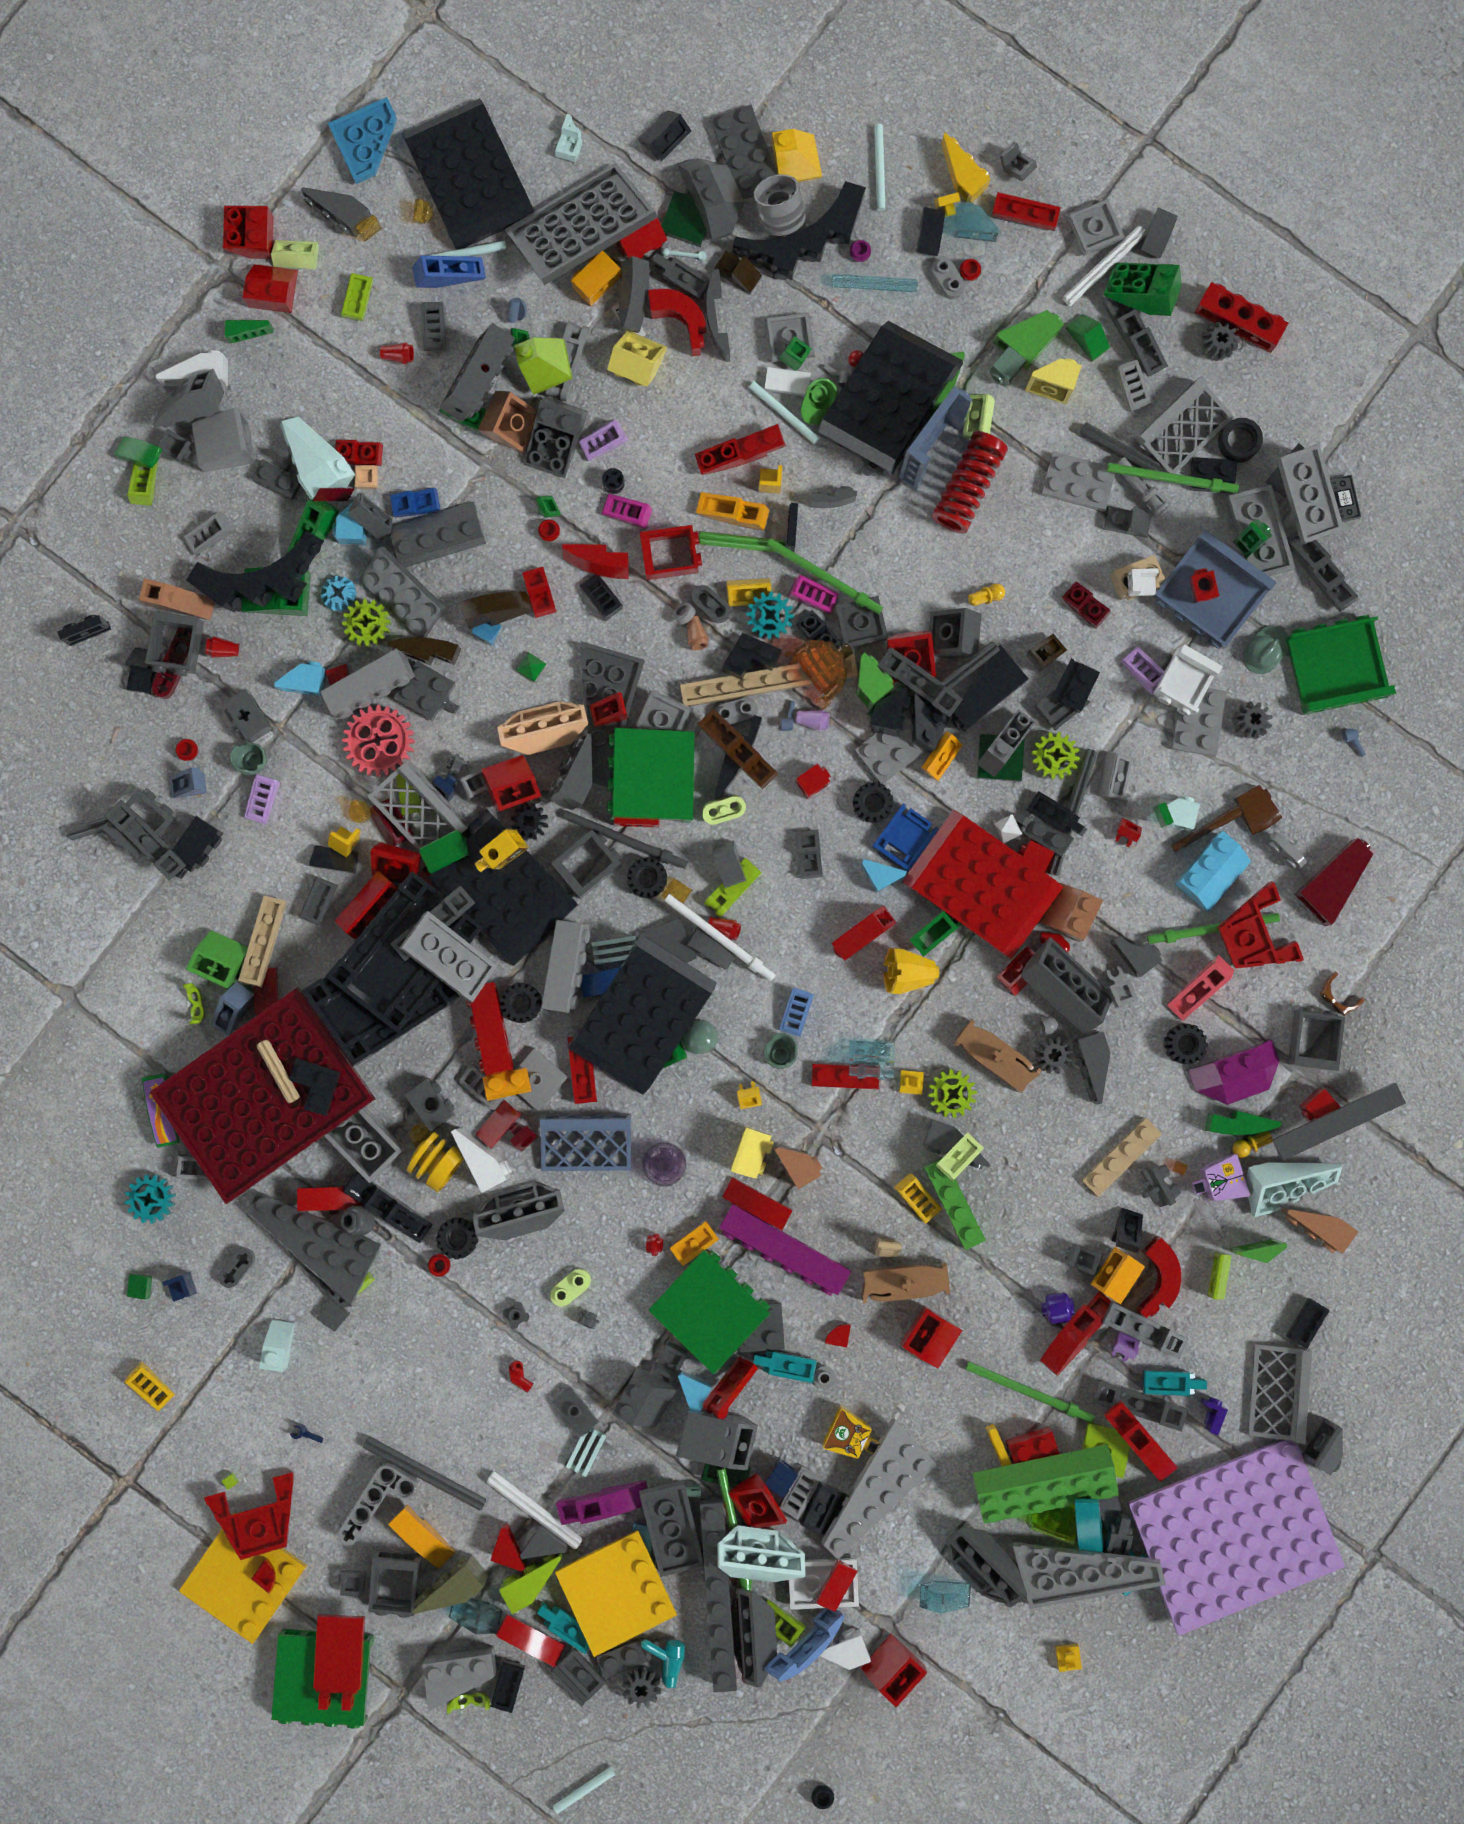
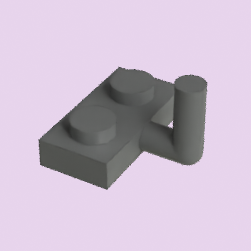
M282 448L280 455L283 461L280 467L262 459L252 479L293 500L301 484L296 476L287 472L292 464V455L286 448Z

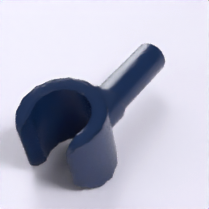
M303 1424L294 1426L300 1429V1435L296 1433L290 1434L293 1439L305 1437L322 1443L324 1439L307 1431L306 1426Z

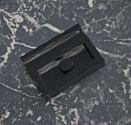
M1192 458L1191 477L1208 480L1216 478L1222 479V482L1235 484L1237 460ZM1190 486V491L1211 492L1207 488ZM1220 491V492H1219V493L1233 494V493H1231V492H1225V491Z
M93 614L85 617L84 621L80 623L65 625L57 633L61 641L73 646L112 629L109 622L103 617Z
M1071 658L1051 700H1055L1080 713L1100 672Z
M819 1481L800 1524L805 1528L825 1535L834 1518L840 1514L844 1507L842 1504L846 1497L849 1498V1495Z

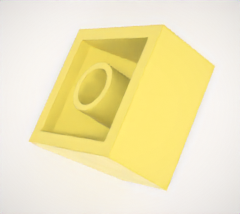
M627 330L613 347L607 370L613 372L618 377L630 379L637 385L648 387L659 369L667 347Z
M1058 359L1033 371L1025 391L1067 404L1076 385L1082 365L1077 364L1073 359Z
M745 1127L731 1166V1171L757 1179L758 1174L762 1175L766 1166V1162H763L765 1153L770 1154L774 1141L770 1140L771 1135Z

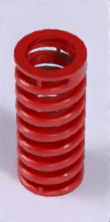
M974 431L972 433L971 440L967 443V449L962 453V460L957 463V470L952 473V480L946 485L947 491L942 493V501L937 503L932 513V518L938 524L956 533H967L972 523L968 520H972L975 517V513L971 509H978L980 507V502L977 499L985 498L986 495L983 489H988L991 486L988 479L996 476L993 468L1001 466L1000 461H1003L1008 452V447L1002 440L983 431ZM957 487L961 491H956L954 488ZM944 508H948L953 513L946 512Z

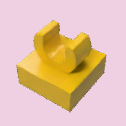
M959 192L933 199L935 208L943 206L945 217L955 215L956 211L953 203L961 201Z
M901 1070L899 1093L922 1095L924 1072Z
M751 1081V1088L743 1089L742 1083L739 1084L737 1096L740 1110L762 1105L759 1087H756L754 1081Z
M1078 1643L1055 1646L1059 1672L1082 1669Z

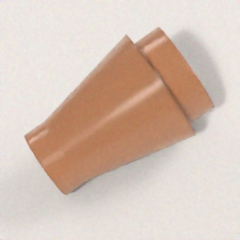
M693 616L687 622L688 645L691 646L692 650L697 651L708 647L709 637L700 622L699 616Z

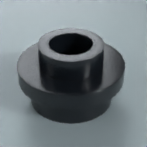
M827 1785L816 1786L811 1794L812 1803L818 1809L829 1808L834 1802L833 1790ZM821 1793L827 1795L825 1799H820L818 1796Z

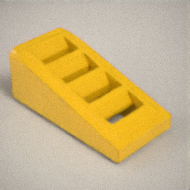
M911 1173L894 1187L925 1224L942 1210L919 1180ZM917 1190L921 1191L913 1199H910ZM926 1197L927 1199L917 1207L916 1204ZM931 1203L933 1206L923 1214L921 1211Z
M142 1361L125 1378V1383L158 1412L175 1395ZM140 1373L144 1374L138 1382L135 1380ZM149 1379L151 1382L143 1388L142 1385ZM156 1385L158 1388L150 1395L148 1392ZM163 1391L165 1394L157 1402L155 1398Z

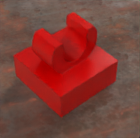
M1122 817L1118 824L1115 841L1118 842L1121 837L1125 836L1128 838L1126 847H1130L1132 841L1137 843L1142 827Z

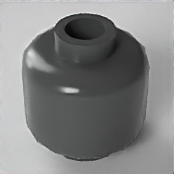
M364 1206L348 1207L344 1210L341 1217V1226L344 1232L352 1236L368 1234L372 1231L375 1223L373 1212Z

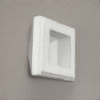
M1013 814L994 823L1003 843L1022 834Z

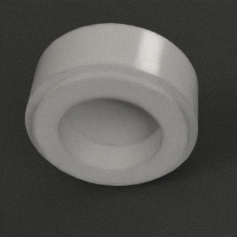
M689 602L682 603L675 609L673 618L678 624H685L695 615V608Z

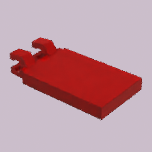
M318 1615L313 1688H316V1692H320L318 1710H328V1706L330 1707L331 1693H343L341 1710L351 1711L354 1706V1694H357L362 1686L365 1616Z

